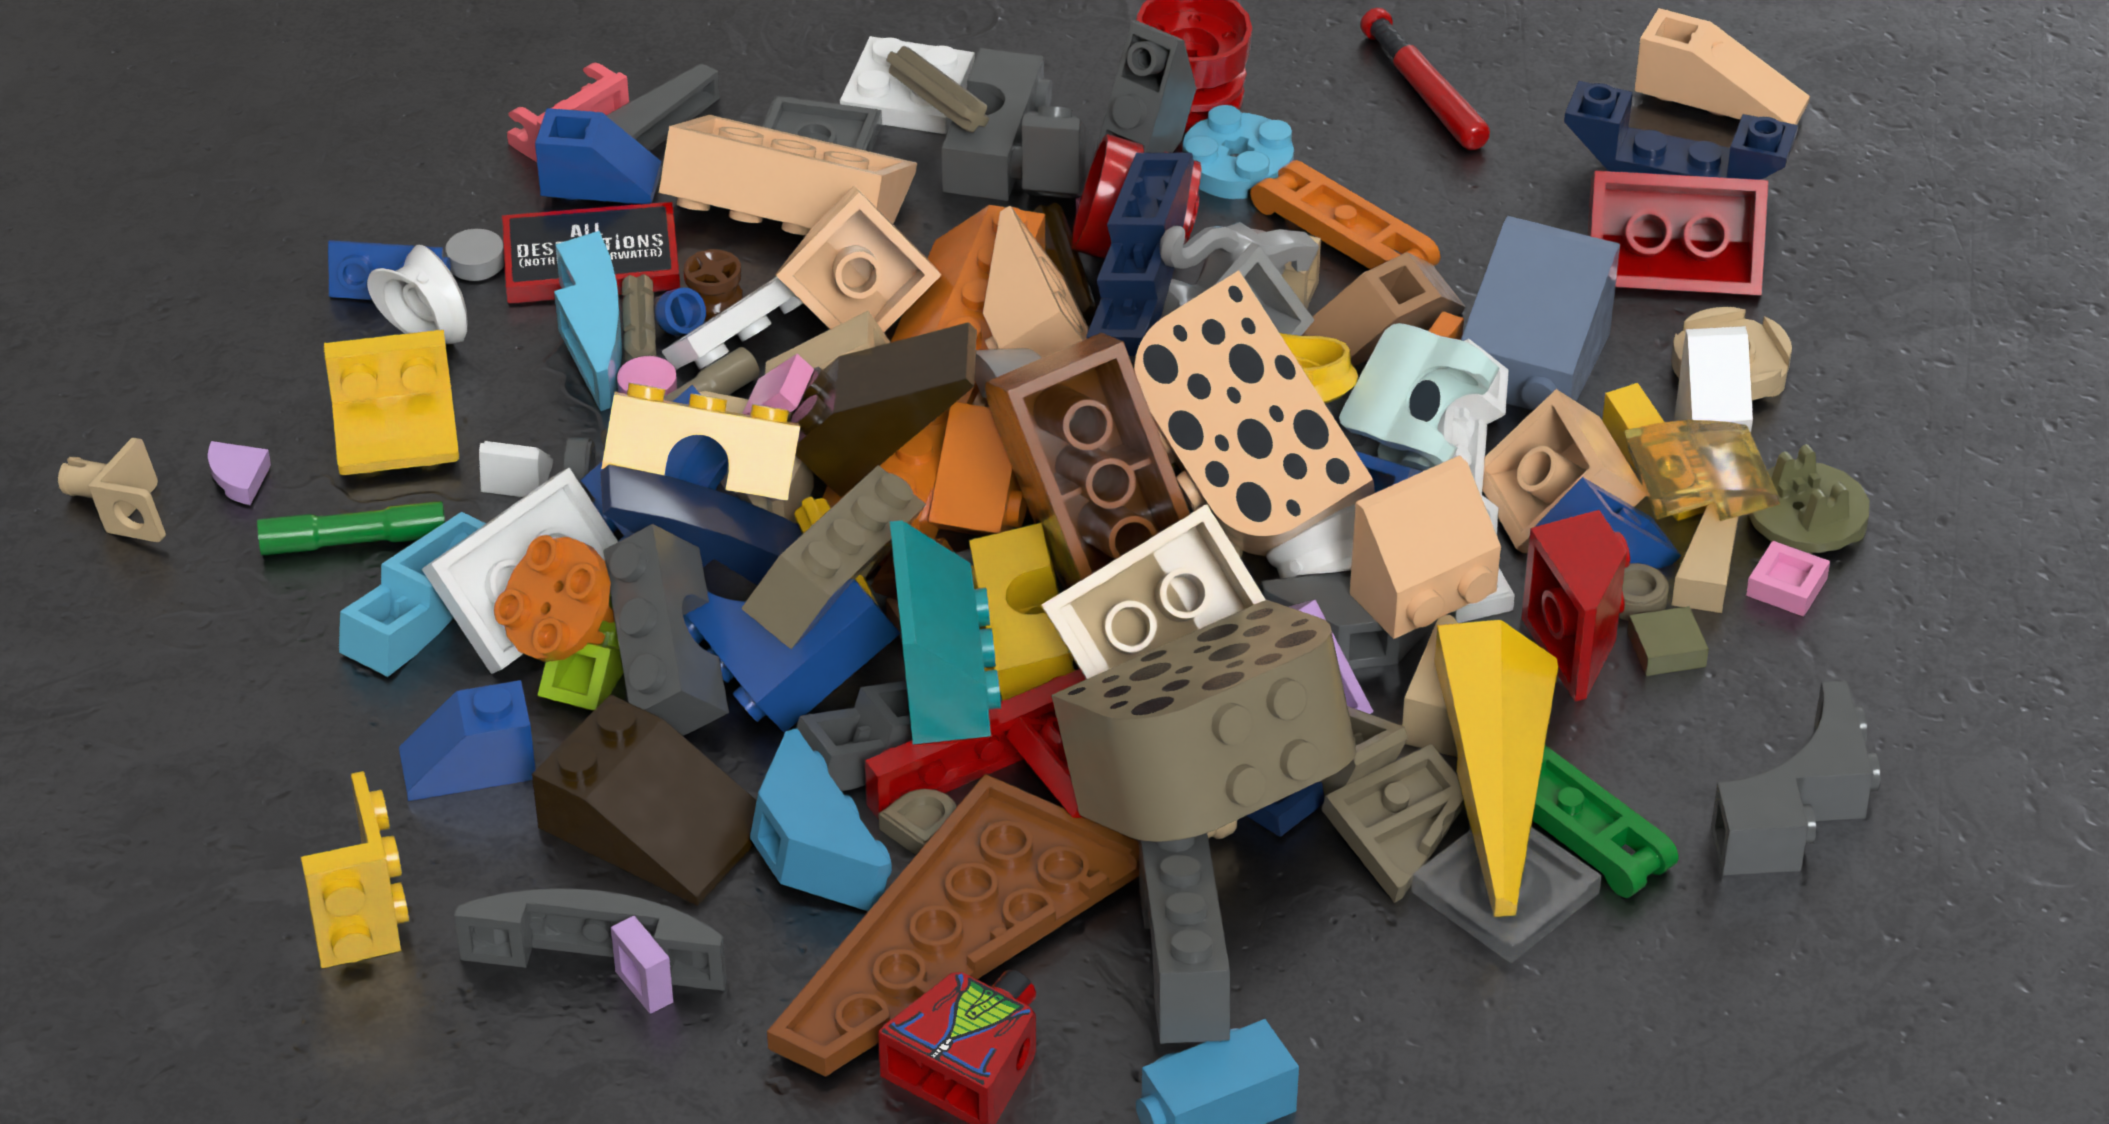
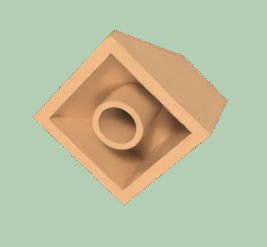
M853 186L812 227L775 275L829 329L869 311L882 331L885 332L941 276V273Z
M1557 389L1485 456L1482 490L1487 499L1499 507L1498 518L1515 548L1522 553H1528L1530 528L1535 527L1582 477L1633 507L1648 495L1601 418Z
M1460 455L1356 501L1350 595L1393 639L1419 627H1426L1438 618L1468 604L1478 603L1497 591L1501 545L1469 465Z

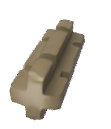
M645 274L637 278L629 275L622 281L624 349L627 362L643 356L656 357L653 280Z

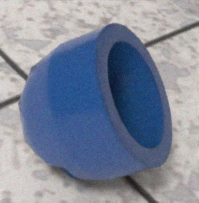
M683 287L670 290L658 299L654 308L655 320L660 329L676 336L686 335L704 323L706 317L705 303L702 297L693 289Z

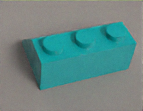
M903 520L890 521L913 744L991 736L989 710L1001 709L997 670H984L987 667H996L992 628L979 629V627L990 626L987 588L974 589L971 563Z

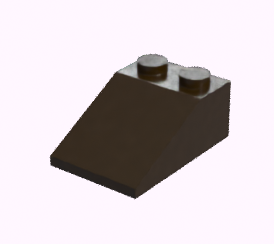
M968 322L842 355L824 370L820 367L814 368L797 409L794 410L791 422L798 423L800 426L795 456L840 497L844 496L875 467L880 466L974 387L977 330Z
M611 694L532 773L539 829L697 906L754 845L750 835L757 800L664 719Z

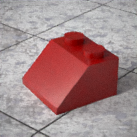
M1600 510L1530 528L1521 619L1538 646L1557 658V675L1575 702L1588 697L1616 642L1619 614L1623 613L1625 608L1622 587L1625 568H1628L1630 565L1629 548L1624 536L1620 532L1613 531Z

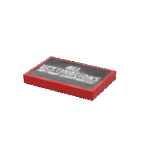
M672 202L502 215L508 303L555 300L554 291L562 289L559 283L555 244L596 231H600L611 257L618 295L622 294V281L629 275L636 278L643 274L647 275L653 280V292L670 291L680 288Z

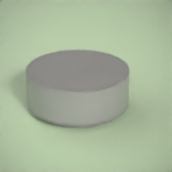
M464 230L452 236L446 244V256L450 257L451 273L458 278L469 281L488 279L496 275L504 266L503 241L499 235L490 230Z

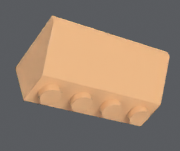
M706 115L669 126L659 193L677 197L676 204L687 209L707 211L710 210V205L730 209L729 217L738 221L761 223L764 217L781 221V229L786 232L807 235L812 227L853 186L894 224L915 176L917 163L713 115Z

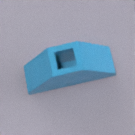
M798 728L786 731L758 792L750 839L780 884L869 911L884 894L887 879L891 875L892 865L889 853L884 844L879 840H874L865 827L852 798L848 795H843L829 775L823 756L818 751L811 749Z

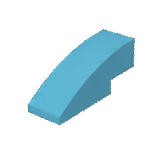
M596 231L555 244L559 283L562 289L554 291L558 331L599 410L603 411L612 408L614 392L617 390V374L621 368L622 338L618 289L613 265L600 231Z
M460 512L382 563L381 585L340 611L339 653L387 677L416 656L454 618L422 571V568L486 523Z

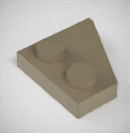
M1430 744L1327 794L1322 811L1395 903L1404 897L1465 806L1458 776L1435 747Z

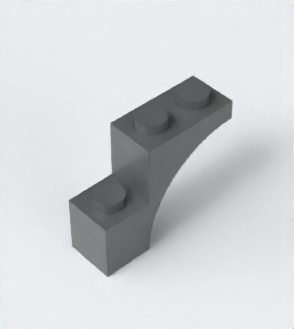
M1847 680L1821 682L1814 723L1815 733L1811 740L1795 756L1767 772L1748 778L1717 782L1711 830L1722 875L1801 871L1805 845L1812 844L1815 841L1816 821L1866 819L1870 792L1878 791L1880 787V764L1875 752H1867L1865 745L1867 738L1865 711L1862 706H1854Z

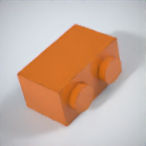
M955 402L950 406L928 522L939 529L983 537L1013 530V527L1020 528L1025 518L1027 503L1022 491H1020L1019 483L996 428L990 407Z

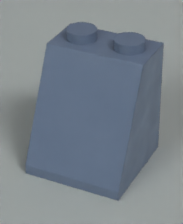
M1511 216L1506 217L1461 341L1470 339L1509 370L1507 404L1535 410L1556 389L1577 402L1610 335L1620 250L1619 243Z

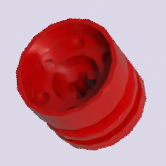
M1236 0L1145 1L1139 10L1136 21L1184 40L1196 91L1184 133H1187L1196 123L1207 119L1208 112L1213 107L1230 105L1240 110L1244 99V84L1247 76L1245 66L1249 58L1252 37L1250 17L1244 8Z
M1109 134L1103 137L1092 161L1079 202L1073 227L1071 250L1105 260L1111 246L1107 223L1135 154L1144 153L1142 144ZM1195 160L1183 225L1185 230L1184 244L1190 238L1200 200L1199 185L1202 169L1201 162Z

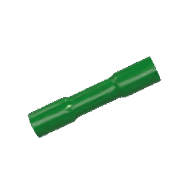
M443 501L395 505L376 511L325 516L304 514L258 519L257 528L260 553L263 556L314 551L323 546L383 540L390 542L419 540L445 523Z

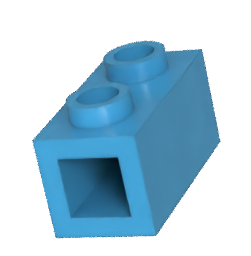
M1263 1019L1240 1029H1230V1040L1207 1041L1179 1053L1166 1054L1154 1063L1142 1067V1095L1140 1099L1136 1100L1137 1115L1140 1124H1266L1296 1112L1299 1066L1267 1020Z

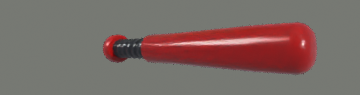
M1376 7L1366 12L1360 22L1363 34L1371 40L1379 41L1380 45L1394 59L1395 67L1462 147L1467 150H1477L1483 147L1490 137V128L1485 120L1435 69L1417 47L1409 45L1393 27V19L1388 11Z

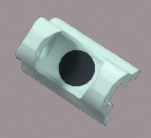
M1393 324L1383 332L1339 416L1340 424L1351 433L1363 435L1380 442L1377 450L1379 458L1411 468L1428 470L1452 459L1458 447L1447 442L1443 434L1438 431L1440 418L1446 408L1462 396L1468 394L1484 395L1489 390L1500 368L1480 349L1468 342L1439 336L1407 324Z

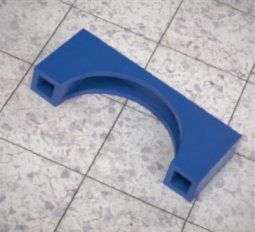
M691 385L672 402L689 405L690 394H701ZM704 435L687 436L678 441L669 452L664 475L716 490L727 473L728 457L721 444L713 438ZM601 462L583 477L581 482L596 499L593 504L612 533L619 529L624 535L618 540L619 542L634 533L603 515L600 473L603 469H601ZM856 580L848 586L819 623L792 649L787 647L741 609L746 601L726 599L707 591L709 602L683 615L687 629L696 643L699 644L705 639L711 646L707 652L719 657L723 680L728 683L735 677L741 684L733 692V695L757 722L767 715L784 733L798 722L800 716L806 715L900 634L899 630Z

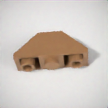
M1406 252L1362 273L1313 316L1314 322L1301 336H1323L1335 338L1346 343L1350 349L1351 364L1354 367L1369 360L1383 332L1391 325L1402 323L1427 331L1442 311L1458 316L1463 313L1466 307L1431 263Z

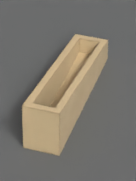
M1719 479L1676 574L1672 606H1690L1691 609L1722 613L1744 482Z

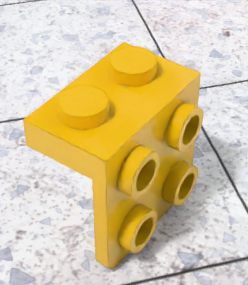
M364 771L350 774L362 844L301 857L321 969L401 951L397 924L409 922L402 883H390V878L402 875L394 836L381 837L380 835L381 830L390 829L382 789L369 792Z

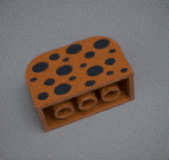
M1099 333L985 383L986 396L996 428L1035 524L1041 523L1043 526L1054 571L1064 590H1067L1190 515L1123 341L1104 333Z

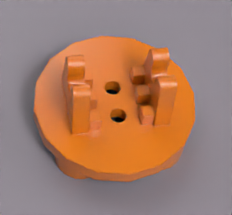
M542 535L530 543L526 555L513 569L505 591L498 596L494 606L495 619L499 624L505 626L507 637L519 652L543 662L565 660L580 651L587 643L601 644L604 641L605 635L599 631L602 621L609 623L615 621L613 609L609 607L611 582L605 561L592 546L570 537L553 538L548 535Z

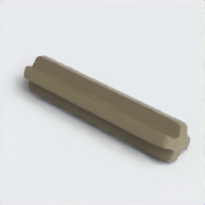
M902 46L897 53L890 51L886 58V61L891 64L889 73L966 132L972 133L979 125L985 127L988 124L989 117L985 115L987 105L911 48Z

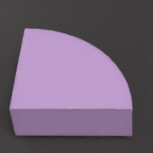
M211 441L208 449L211 475L218 485L225 490V495L236 502L251 505L271 466L269 450Z

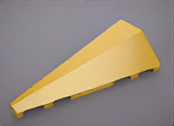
M1502 620L1437 625L1434 663L1458 752L1456 772L1493 916H1513L1517 913L1528 839L1539 785L1554 688L1557 680V658Z

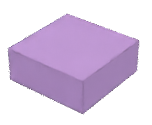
M635 916L612 926L611 935L615 972L650 1014L673 1003L668 955Z

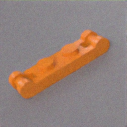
M1292 160L1278 170L1277 178H1265L1251 188L1252 202L1261 213L1272 215L1276 212L1312 235L1321 238L1322 241L1370 270L1406 252L1431 263L1433 266L1440 262V251L1431 238L1301 161Z

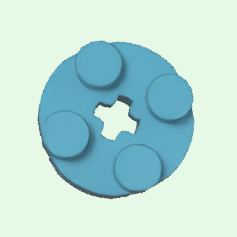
M1219 105L1213 107L1208 112L1207 119L1196 123L1186 133L1183 140L1182 153H1192L1193 160L1201 162L1200 190L1221 198L1245 199L1248 198V189H1251L1265 178H1277L1278 170L1294 160L1292 130L1284 121L1271 120L1256 114L1241 113L1239 109L1230 105ZM1232 154H1239L1237 157L1230 156Z

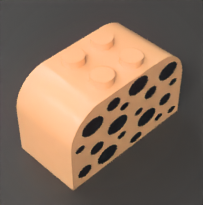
M1239 270L1164 316L1145 334L1137 350L1134 371L1171 464L1176 462L1182 472L1176 476L1183 497L1193 512L1207 504L1229 541L1237 548L1254 555L1266 556L1270 549L1293 539L1335 512L1355 505L1356 501L1375 493L1373 478Z

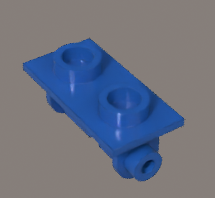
M329 240V297L372 300L367 286V280L371 271L379 268L396 271L402 268L406 257L415 246ZM425 246L432 250L451 272L450 257H443V247Z

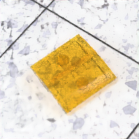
M1682 420L1645 425L1624 431L1628 451L1656 520L1709 504H1713L1720 521L1780 505L1777 491L1747 425L1715 420Z

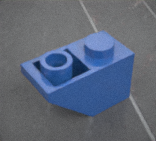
M546 109L535 141L541 196L565 198L568 200L609 201L622 204L652 203L662 171L661 160L602 112Z

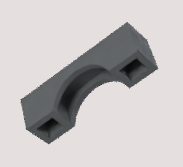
M1206 833L1191 838L1162 842L1139 840V893L1144 929L1150 928L1154 998L1160 1044L1230 1040V967L1208 835Z

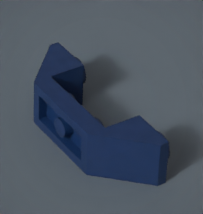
M1578 81L1564 117V123L1610 172L1762 180L1785 168L1798 130V125L1781 122L1771 117H1756L1743 114L1729 148L1719 146L1710 141H1695L1666 135L1656 130L1629 127L1632 91L1613 88L1603 83L1593 84Z

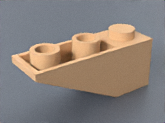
M1658 8L1640 38L1635 82L1636 92L1655 96L1662 101H1673L1707 110L1714 115L1729 116L1740 120L1743 114L1756 117H1771L1781 122L1796 125L1809 103L1810 96L1710 21Z

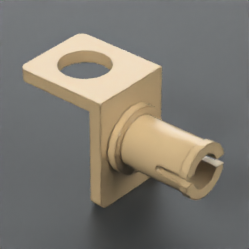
M131 438L108 464L83 460L80 457H69L67 459L68 464L63 463L61 465L58 475L59 488L64 494L69 496L77 495L93 498L106 533L153 542H160L166 536L150 494L157 486L158 480L142 439ZM136 508L142 514L144 524L133 522L128 518Z

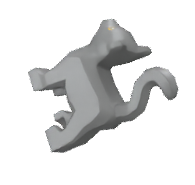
M1241 222L1227 227L1214 226L1204 228L1184 244V228L1173 226L1165 231L1160 240V255L1165 265L1186 269L1199 264L1203 259L1205 261L1199 279L1193 285L1171 279L1161 319L1213 287L1252 242L1260 245L1281 275L1286 268L1285 264L1290 261L1291 266L1297 272L1308 271L1320 246L1306 232L1282 229L1265 232L1263 230L1250 229Z

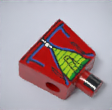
M1015 970L1005 971L992 986L963 972L950 973L878 1031L880 1077L969 1124H996L1031 1065L1036 1053V1014L1029 1006L1036 999L1034 985L1026 976Z

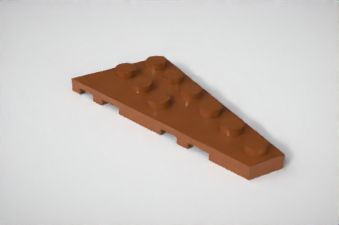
M984 774L768 1029V1049L825 1077L879 1043L878 1031L886 1023L950 973L963 972L975 979H979L1138 877L1139 841L1085 817L1072 818L1066 809Z

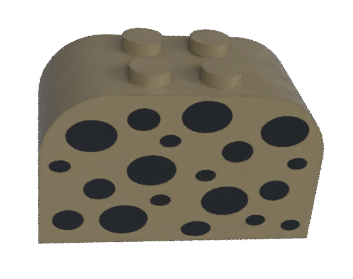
M1267 599L1052 695L1079 814L1128 837L1142 841L1162 842L1181 840L1219 829L1339 772L1356 755V745L1330 624L1317 616Z

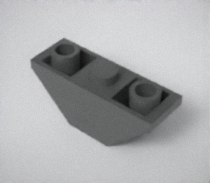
M1131 21L1096 151L1103 137L1109 134L1142 144L1144 153L1174 152L1182 141L1196 91L1184 40L1139 21Z
M1039 106L1038 115L1023 114L1022 189L1028 195L1067 199L1081 197L1093 160L1095 139L1081 119L1072 116V109Z
M1351 571L1262 581L1261 593L1265 600L1267 599L1287 607L1316 600L1326 621L1330 624L1332 633L1351 669L1398 664L1437 622L1436 620L1426 627H1419L1393 639L1350 595Z

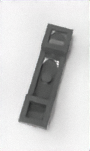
M549 888L522 890L483 897L457 905L454 914L460 960L526 968L532 948L614 957L611 927L635 916L668 955L672 985L724 991L727 982L723 935L688 914L669 906L634 896L587 889Z

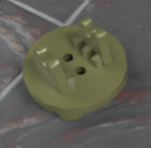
M1806 444L1799 449L1796 460L1787 451H1784L1778 456L1774 467L1758 475L1749 487L1746 512L1755 529L1771 542L1775 541L1813 555V553L1841 549L1850 543L1862 540L1867 531L1870 500L1861 484L1847 473L1823 463H1816V453Z

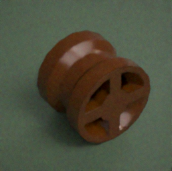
M708 249L695 253L684 263V281L688 288L695 290L702 297L706 307L705 321L715 317L743 298V290L738 284L741 281V263L732 253L720 249Z

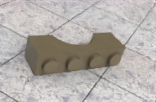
M878 465L778 557L741 609L787 647L792 649L819 623L859 574L866 578L892 551L890 521L903 520L911 525L926 504L913 494L912 488L905 480L897 475L886 472Z

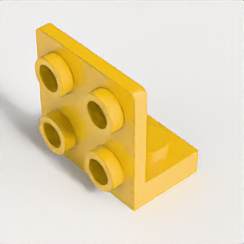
M444 329L324 343L339 474L373 473L376 471L417 466H433L459 460Z

